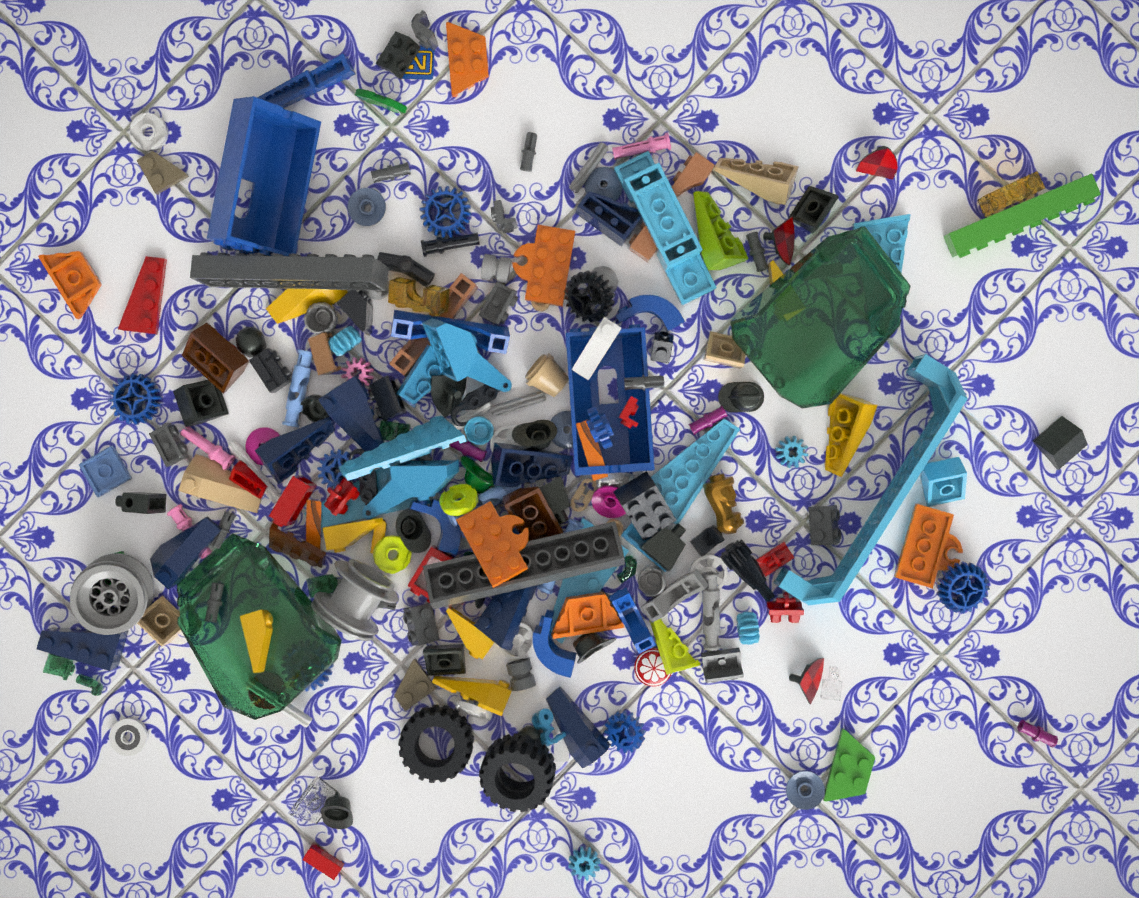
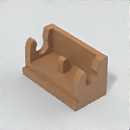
M325 332L308 338L318 376L342 370L341 366H335L329 347L328 338L332 337V333L327 334Z

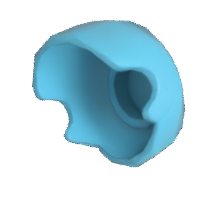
M475 416L469 419L464 427L467 439L475 445L486 444L494 435L493 424L484 416Z

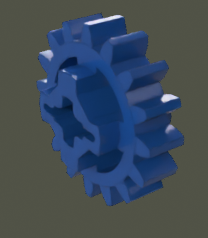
M596 406L588 409L587 412L590 419L586 423L595 442L600 441L604 450L613 446L610 436L614 435L605 413L600 415Z
M338 449L337 454L334 450L330 451V456L324 454L325 461L319 460L322 467H317V470L321 471L318 478H323L321 482L323 485L328 483L327 488H333L334 486L335 489L344 479L341 472L337 473L335 470L344 465L345 460H349L350 452L346 451L343 454V450ZM327 473L332 476L333 482L329 479Z
M626 710L622 713L617 711L614 715H611L605 723L607 729L604 731L605 734L609 735L606 739L612 741L610 746L616 745L617 751L619 752L622 748L624 753H627L629 750L632 753L639 749L645 740L644 734L646 733V730L641 729L644 723L638 722L640 717L634 718L633 712L627 715Z

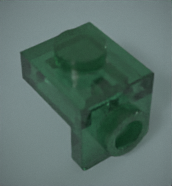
M382 420L380 422V432L383 440L391 441L398 435L410 431V424Z
M333 574L306 579L310 598H313L317 592L333 593L338 586L337 578Z
M48 653L42 672L60 676L63 680L67 681L68 676L73 675L75 665L71 659Z

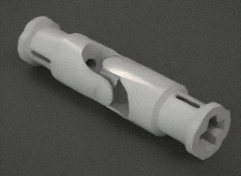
M709 571L702 573L703 578L709 585L702 590L703 633L705 634L704 649L716 651L721 649L718 635L720 633L719 588H717L719 573Z

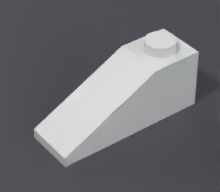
M604 317L572 370L589 380L619 334L621 327Z

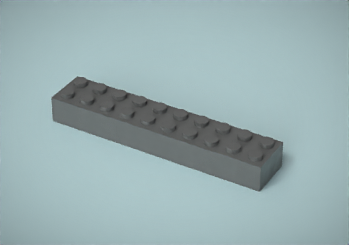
M201 252L200 255H192L190 278L208 287L387 291L389 267L384 265L382 261L375 259L373 255L364 254L362 257H356L351 254H344V257H337L334 254H326L325 257H319L317 254L301 256L291 253L289 256H283L282 254L272 253L271 256H265L261 253H253V256H247L244 253H235V256H230L227 253L212 255Z
M614 521L528 541L525 548L519 552L528 569L494 588L475 554L425 565L423 570L430 604L433 609L625 565V558L616 522Z

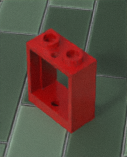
M302 475L292 476L269 517L273 518L272 522L280 527L294 524L305 507L307 500L310 499L316 489L317 484Z
M435 545L430 547L407 585L411 588L410 591L417 596L422 594L429 603L428 591L416 584L423 571V566L427 565L431 556L441 562L455 559L448 553L438 550Z

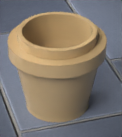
M550 353L547 355L542 354L525 375L527 379L525 383L529 387L533 386L552 397H555L569 380L567 374L556 363L554 356Z

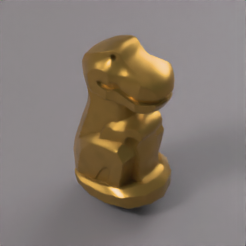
M724 473L710 476V482L703 484V488L715 512L717 528L721 533L734 534L744 524L741 513L732 512V507L737 505L735 501L736 493L732 486L734 478L732 476L725 477Z

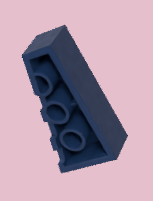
M538 585L495 595L474 626L500 648L511 651L515 635H518L521 620L527 613L526 608L529 601L532 600Z
M49 628L41 631L36 649L111 671L119 666L129 631L103 635L88 629Z

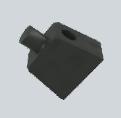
M560 476L539 487L559 525L568 521L569 518L564 509L571 506Z
M123 492L122 496L118 495L116 497L115 504L117 507H121L122 512L141 514L166 513L167 494Z
M678 523L672 530H669L667 527L660 529L639 548L667 572L671 571L686 545L680 539L686 529Z

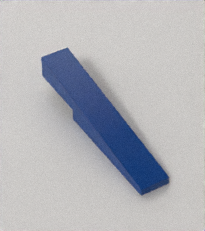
M341 54L312 71L306 70L257 98L281 106L284 109L356 73L349 58Z

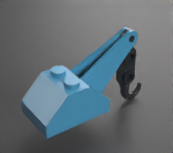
M431 318L423 322L422 325L443 375L457 382L470 377L485 384L468 393L451 411V421L456 426H465L467 422H459L457 420L459 412L475 410L493 401L499 391L508 392L512 387V383L477 352L478 350L475 345L477 340L471 332Z
M354 449L350 452L349 460H352L354 455H362L366 451ZM409 460L390 466L391 481L379 493L377 489V474L374 469L370 474L359 477L360 497L366 505L362 510L363 517L370 520L411 497H417L418 500H429V497L436 496V493L442 491L459 472V460Z

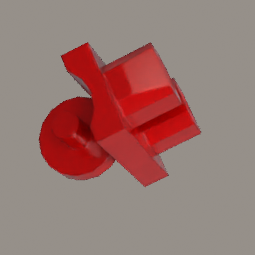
M344 477L335 489L332 487L327 488L330 495L323 505L335 516L338 513L344 515L348 510V505L346 504L348 500H356L360 492L350 480L348 481Z
M783 541L757 558L756 561L766 577L795 557Z
M783 592V598H776V601H769L766 605L772 623L781 622V615H788V621L791 623H799L801 615H804L802 602L796 601V598H789L788 592Z

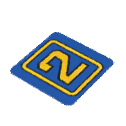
M419 45L420 50L402 79L432 80L434 77L435 50L425 49Z

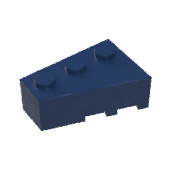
M590 191L578 204L575 213L621 247L642 221L637 208L631 207L626 203L622 204L613 201L611 198Z

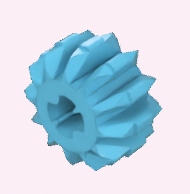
M348 326L335 334L328 343L331 351L336 356H342L355 348L362 338L353 326Z
M786 436V444L781 440L778 442L782 448H775V451H781V454L776 455V459L783 458L780 461L781 465L787 462V468H791L793 463L794 467L797 468L799 467L798 461L805 463L802 456H808V453H803V450L807 449L808 446H800L804 441L803 439L797 441V437L793 436L790 441V438ZM789 448H790V449L795 448V450H794L795 456H794V455H790V456H789V453H790L789 450H788Z
M754 612L738 614L736 621L739 641L747 645L758 643L760 631L757 615Z
M581 846L580 852L575 849L573 851L574 856H569L571 863L568 864V868L573 869L571 871L572 876L578 874V880L585 876L586 881L589 880V875L595 878V871H600V866L598 865L601 863L600 858H596L598 853L596 851L591 853V847L584 851V847ZM584 861L588 862V864H585V866L581 865V863H584Z

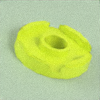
M468 484L453 485L449 487L446 493L444 491L439 498L441 509L444 513L451 516L464 515L472 511L479 501L477 491Z
M395 535L385 536L380 539L373 551L374 563L380 570L390 574L404 570L410 563L412 552L405 547L401 538ZM395 549L397 556L391 560L388 558V553L390 550Z

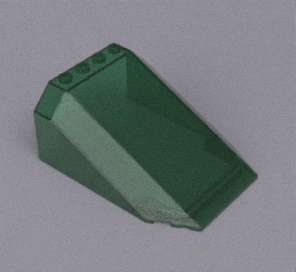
M865 226L828 236L747 304L730 321L732 339L780 397L802 409L832 404L900 326L902 308L906 306V298L911 285Z
M232 533L219 549L216 548L177 584V606L180 607V617L177 618V624L223 707L254 720L281 712L338 659L342 640L334 627L315 613L311 607L312 601L267 548L259 543L257 544ZM212 582L225 584L217 623L204 621L208 607L206 602L210 597ZM263 609L268 610L272 614L273 631L265 670L261 673H253L240 616Z

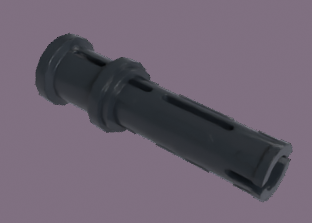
M478 232L446 239L437 237L435 240H421L424 257L434 253L443 254L445 250L480 245Z

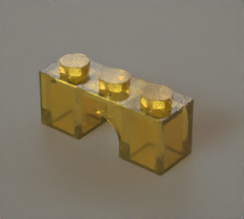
M1038 171L984 195L977 201L984 216L987 217L1018 201L1044 190L1045 186Z
M397 277L389 280L388 303L395 304L398 308L408 307L412 308L414 312L424 311L428 312L431 316H440V314L448 311L450 288L430 285L423 288V296L421 297L416 291V280Z

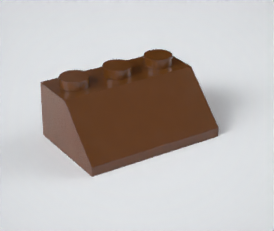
M207 322L190 333L181 355L223 394L244 373L249 363L244 354L240 353Z
M539 486L519 488L503 496V503L509 515H515L524 520L525 524L516 526L520 534L524 528H528V541L564 533Z

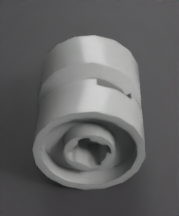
M485 254L481 269V279L492 280L496 278L498 282L508 283L512 258L500 257L497 259L495 255Z

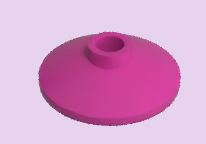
M266 427L254 430L246 440V453L256 464L263 465L255 450L260 447L261 443H266L270 439L280 436V434Z
M603 486L593 493L592 506L601 516L618 518L626 514L613 493L618 487Z

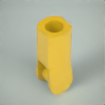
M385 520L374 528L370 553H373L377 542L385 537L387 526Z

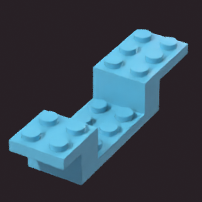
M649 151L614 167V171L630 203H635L658 249L656 255L681 306L715 290L717 287L700 255L703 249L660 163L655 164Z

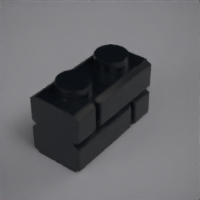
M267 348L251 358L249 362L268 391L276 393L291 383L290 376H292V373L287 366L283 367L280 363L282 358L276 350L273 351Z

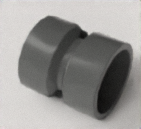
M523 658L506 664L508 675L512 676L510 679L512 691H521L536 686L534 674L530 673V670H532L530 658Z

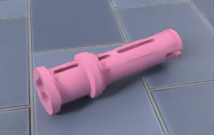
M665 133V135L653 138L650 136L645 141L613 147L612 151L614 160L647 151L654 154L658 150H671L669 134Z
M190 426L185 427L186 430L183 428L180 435L207 453L209 459L219 463L222 469L227 470L233 464L236 457L222 450V446H215Z
M179 504L167 512V515L171 516L177 524L176 528L183 532L193 525V521L183 511L182 504ZM208 547L200 557L202 559L212 553V550Z

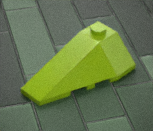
M695 191L693 196L699 241L703 249L701 254L708 270H723L748 260L749 258L739 237L735 238L729 230L731 225L721 218V210L709 192Z

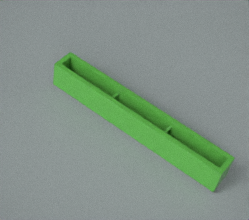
M1091 173L945 235L944 240L952 258L955 256L962 258L971 254L970 250L974 248L979 251L988 247V243L993 240L995 244L1005 240V235L1010 233L1013 236L1024 232V227L1030 226V228L1039 226L1042 224L1041 220L1047 218L1048 221L1058 218L1060 217L1059 213L1065 211L1067 214L1077 210V205L1079 204L1089 205L1095 202V197L1101 195Z

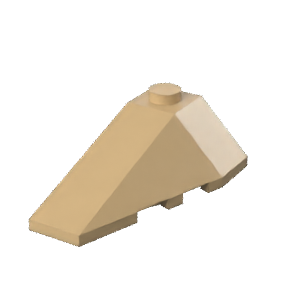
M720 158L714 167V171L767 201L786 205L791 195L799 166L782 162H773V165L762 164V161L756 160L755 163H746L743 159Z
M195 454L186 468L178 490L199 498L258 513L262 500L229 480L230 470H224L215 460L211 461L208 457Z

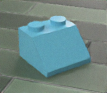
M959 457L926 464L920 478L927 507L965 499L967 471Z

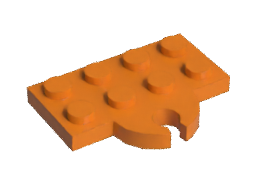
M538 225L535 243L524 244L515 251L514 257L524 256L528 260L524 266L512 262L516 275L528 282L525 301L563 307L564 290L566 289L575 238L574 230Z
M491 501L456 519L493 588L528 569L519 552L528 543L529 530L524 528L521 534L513 533L515 526L525 524L524 520L515 515L499 517Z
M915 504L894 574L895 578L933 589L938 570L946 571L948 566L954 568V563L959 564L961 560L956 558L949 559L947 556V552L950 549H954L957 553H963L960 541L949 533L954 514Z

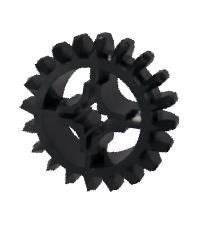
M589 270L584 273L579 272L571 277V281L567 282V288L564 290L567 294L564 300L569 301L566 307L572 308L570 313L575 312L576 318L581 316L582 322H585L587 319L590 323L595 320L600 321L608 316V313L612 311L611 306L615 304V301L612 299L615 297V294L610 292L614 286H608L609 280H603L604 274L597 276V271L592 273ZM580 284H588L585 289H578ZM593 305H601L600 309H591Z

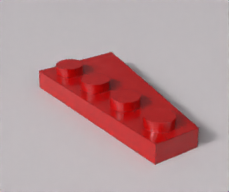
M145 257L118 330L158 335L167 259Z

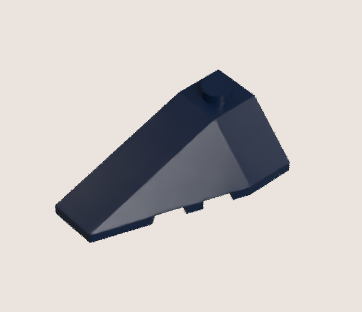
M355 375L318 400L327 414L363 450L371 451L379 447L384 441L379 427L375 424L373 418L375 414L373 409H370L367 400L369 398L368 393Z
M327 417L272 438L260 445L255 452L279 485L299 469L297 465L303 459L307 460L311 456L309 454L314 447L321 446L335 431L331 419Z
M494 442L491 458L493 483L495 486L513 488L524 483H535L541 479H552L569 475L573 456Z
M207 516L160 545L150 558L154 577L167 589L179 584L222 529Z
M561 686L546 698L560 733H566L563 740L570 755L582 769L594 763L607 752L611 745Z

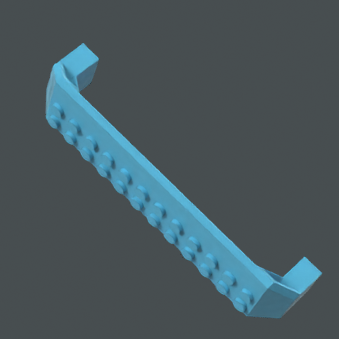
M927 354L916 356L907 369L906 374L928 387L934 414L834 573L830 576L806 581L783 567L773 582L807 605L841 601L968 399L956 372Z

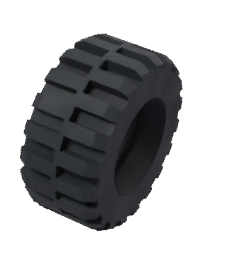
M436 704L429 708L428 706L423 707L419 712L416 711L411 716L400 733L401 737L398 746H400L399 756L403 757L402 763L404 767L408 766L410 768L409 773L411 775H419L418 779L421 781L425 778L429 779V783H435L436 780L442 783L446 782L448 778L453 779L459 772L461 773L465 769L471 757L474 743L472 727L467 724L465 716L461 717L456 709L454 711L450 710V706L444 705L439 707V704ZM440 727L451 734L454 740V750L448 758L435 760L422 752L419 746V737L426 728Z
M514 733L513 736H510V734L504 735L502 739L498 738L489 746L479 771V782L481 787L484 788V794L487 797L490 796L492 803L499 804V807L502 809L508 808L511 812H516V810L526 812L528 808L533 810L538 805H542L551 792L556 775V764L554 763L552 753H548V747L546 745L542 746L541 741L537 738L533 740L530 738L531 736L526 734L521 736L520 733ZM509 763L523 765L531 771L534 779L527 782L512 780L504 773L501 766Z

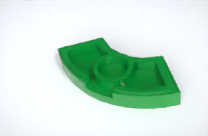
M357 89L355 92V96L369 104L383 107L394 113H406L407 107L391 98L365 89Z

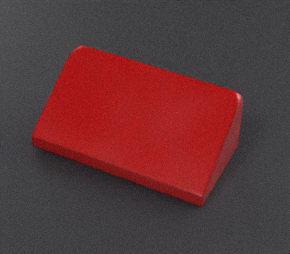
M314 843L302 859L333 880H335L345 864Z

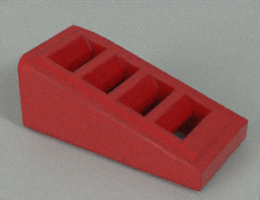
M239 460L233 467L229 476V480L259 499L263 498L268 487L242 460Z

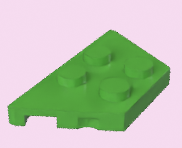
M841 728L823 798L825 802L866 794L875 761V756L843 728Z

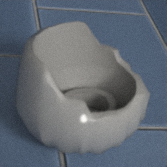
M326 302L310 305L304 316L307 329L318 335L332 332L338 323L337 312L334 307Z

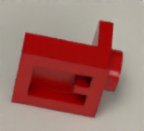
M630 396L619 415V418L622 419L620 423L630 429L632 426L637 427L639 424L628 418L629 415L634 416L639 407L636 404L638 400Z

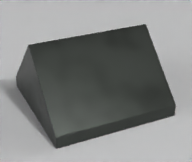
M809 186L788 218L793 217V222L813 234L818 230L839 196Z
M1060 416L1032 441L1057 470H1060L1088 445L1083 430L1063 416Z
M464 644L430 645L423 649L428 676L466 674Z

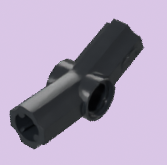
M379 252L377 260L382 261L384 265L389 267V271L403 273L426 288L434 279L435 273L413 260L410 256ZM405 261H411V267L404 270L402 264Z

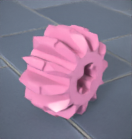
M353 357V364L350 361H346L349 367H342V370L347 372V374H343L341 377L343 379L348 378L347 380L354 377V373L358 369L362 371L358 379L362 385L364 383L366 386H369L370 383L367 379H374L373 376L369 375V373L374 372V369H367L371 363L368 361L364 364L365 360L362 357L359 359V362L356 357Z

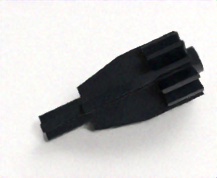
M742 539L728 544L725 547V551L721 553L720 558L730 570L733 569L753 590L757 589L765 601L769 602L775 595L765 584L766 578L758 562L750 555L753 552Z

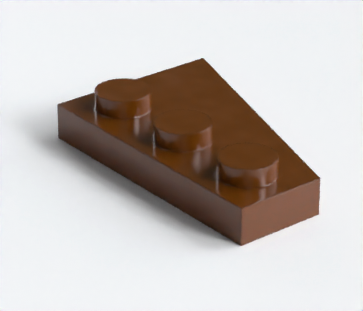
M275 523L271 524L269 529V548L275 552L285 553L293 559L305 561L311 566L323 567L326 552L307 541H298L294 537L295 534L290 531L284 533L278 529V525Z

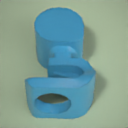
M544 708L532 715V724L535 729L543 730L540 735L541 744L548 747L563 739L566 733L557 734L553 739L549 737L550 733L554 730V727H551L554 718L553 713L549 709Z

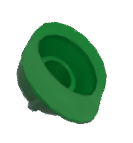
M461 456L460 461L466 468L464 477L466 484L470 485L473 489L475 488L478 494L486 492L494 485L492 474L484 470L469 457Z

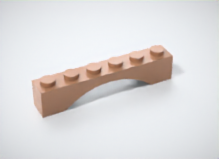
M697 152L693 157L689 155L683 164L686 166L682 172L678 171L673 178L675 183L672 189L676 197L694 187L703 185L715 165ZM643 221L640 225L642 229L638 235L634 234L629 241L631 245L629 250L648 263L657 251V247Z
M461 273L431 315L454 319L478 289V286ZM417 338L409 340L389 364L403 376L407 377L427 344L431 346L429 339Z

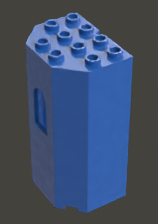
M254 96L233 99L206 239L212 241L215 245L222 246V249L229 251L237 250L239 251L238 253H244L248 256L250 254L253 255V253H261L265 256H271L272 253L282 254L283 256H289L291 253L296 254L321 121L294 111L285 110L281 106ZM241 179L253 183L248 212L243 218L235 215Z
M640 324L628 325L627 329L620 330L589 380L573 371L572 368L598 327H591L589 331L581 332V328L569 329V333H566L575 476L655 470L649 388H645V391L643 389L625 390L624 377L648 376L645 327H640ZM604 366H611L616 371L618 403L599 404L598 371ZM630 396L638 400L636 404L639 405L634 416L629 415L628 417L639 423L637 427L632 426L631 429L621 424L622 419L619 418ZM596 406L600 415L605 413L614 435L610 436L613 446L604 450L599 441L598 444L605 466L589 467L576 424L589 420L590 417L587 410Z

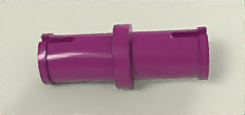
M720 406L709 414H703L702 418L688 425L695 435L707 427H713L714 423L728 415L723 406Z
M456 441L449 444L450 447L462 452V455H468L480 462H483L487 451L472 445L470 441L463 443Z
M1021 720L1018 723V731L1030 736L1032 740L1041 741L1052 748L1057 745L1058 736L1052 735L1044 731L1042 727L1034 726L1025 720Z

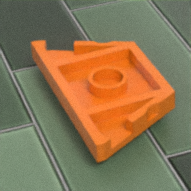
M446 22L452 97H457L465 89H470L477 82H481L489 77L486 38L483 35Z
M80 251L55 253L53 255H39L40 261L76 319H81L102 286L84 254Z
M604 592L566 597L551 632V637L557 639L624 628V624Z

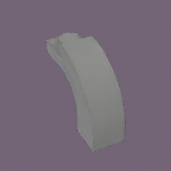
M697 569L665 587L662 593L649 599L641 608L649 620L654 622L664 617L679 603L704 590L709 585Z

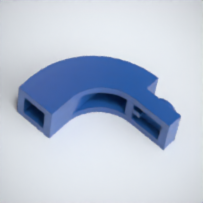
M639 295L629 299L628 302L631 307L625 306L617 311L618 314L615 316L618 324L639 313H650L661 321L666 332L685 322L679 310L671 302L655 295Z
M418 498L416 501L411 500L410 509L432 515L438 520L441 534L437 549L457 555L461 540L458 523L457 526L451 524L447 514L441 509L440 502L432 498L430 505H427L428 501L418 500Z
M627 588L618 590L610 595V600L624 623L638 653L640 654L656 646Z
M547 609L545 616L541 615L539 625L535 626L533 632L534 651L540 662L550 671L571 678L577 653L564 650L554 643L551 637V626L555 611Z

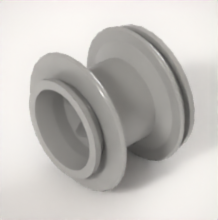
M120 553L101 556L90 563L74 580L70 592L72 613L83 627L94 633L112 635L124 632L139 622L145 610L153 601L155 590L152 575L142 562L132 556ZM105 579H110L111 585H107ZM124 583L126 588L121 589L118 584ZM97 588L100 589L101 594H98ZM109 593L114 595L113 599L108 598ZM123 596L128 597V598H129V601L124 602V601L122 600V597H123Z
M350 559L348 562L336 561L334 563L335 568L343 578L333 594L326 592L315 593L311 607L320 618L340 632L358 640L370 641L373 635L379 632L378 626L371 619V616L381 600L388 603H397L399 600L398 595L393 590L394 585L382 573L363 562Z

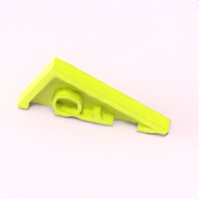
M661 618L654 622L650 621L666 675L701 665L699 660H695L689 654L688 647L681 642L671 627L667 628Z

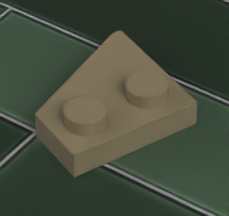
M154 151L137 159L140 168L157 195L189 177L187 173Z
M416 658L412 660L394 695L405 711L437 688Z

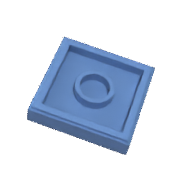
M110 446L78 464L97 497L103 496L132 479L114 446Z

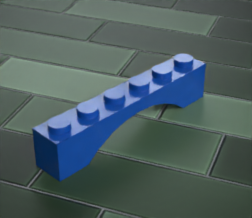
M394 310L391 337L410 340L428 338L422 323L433 318L471 332L477 340L475 345L489 352L507 354L510 340L509 327Z

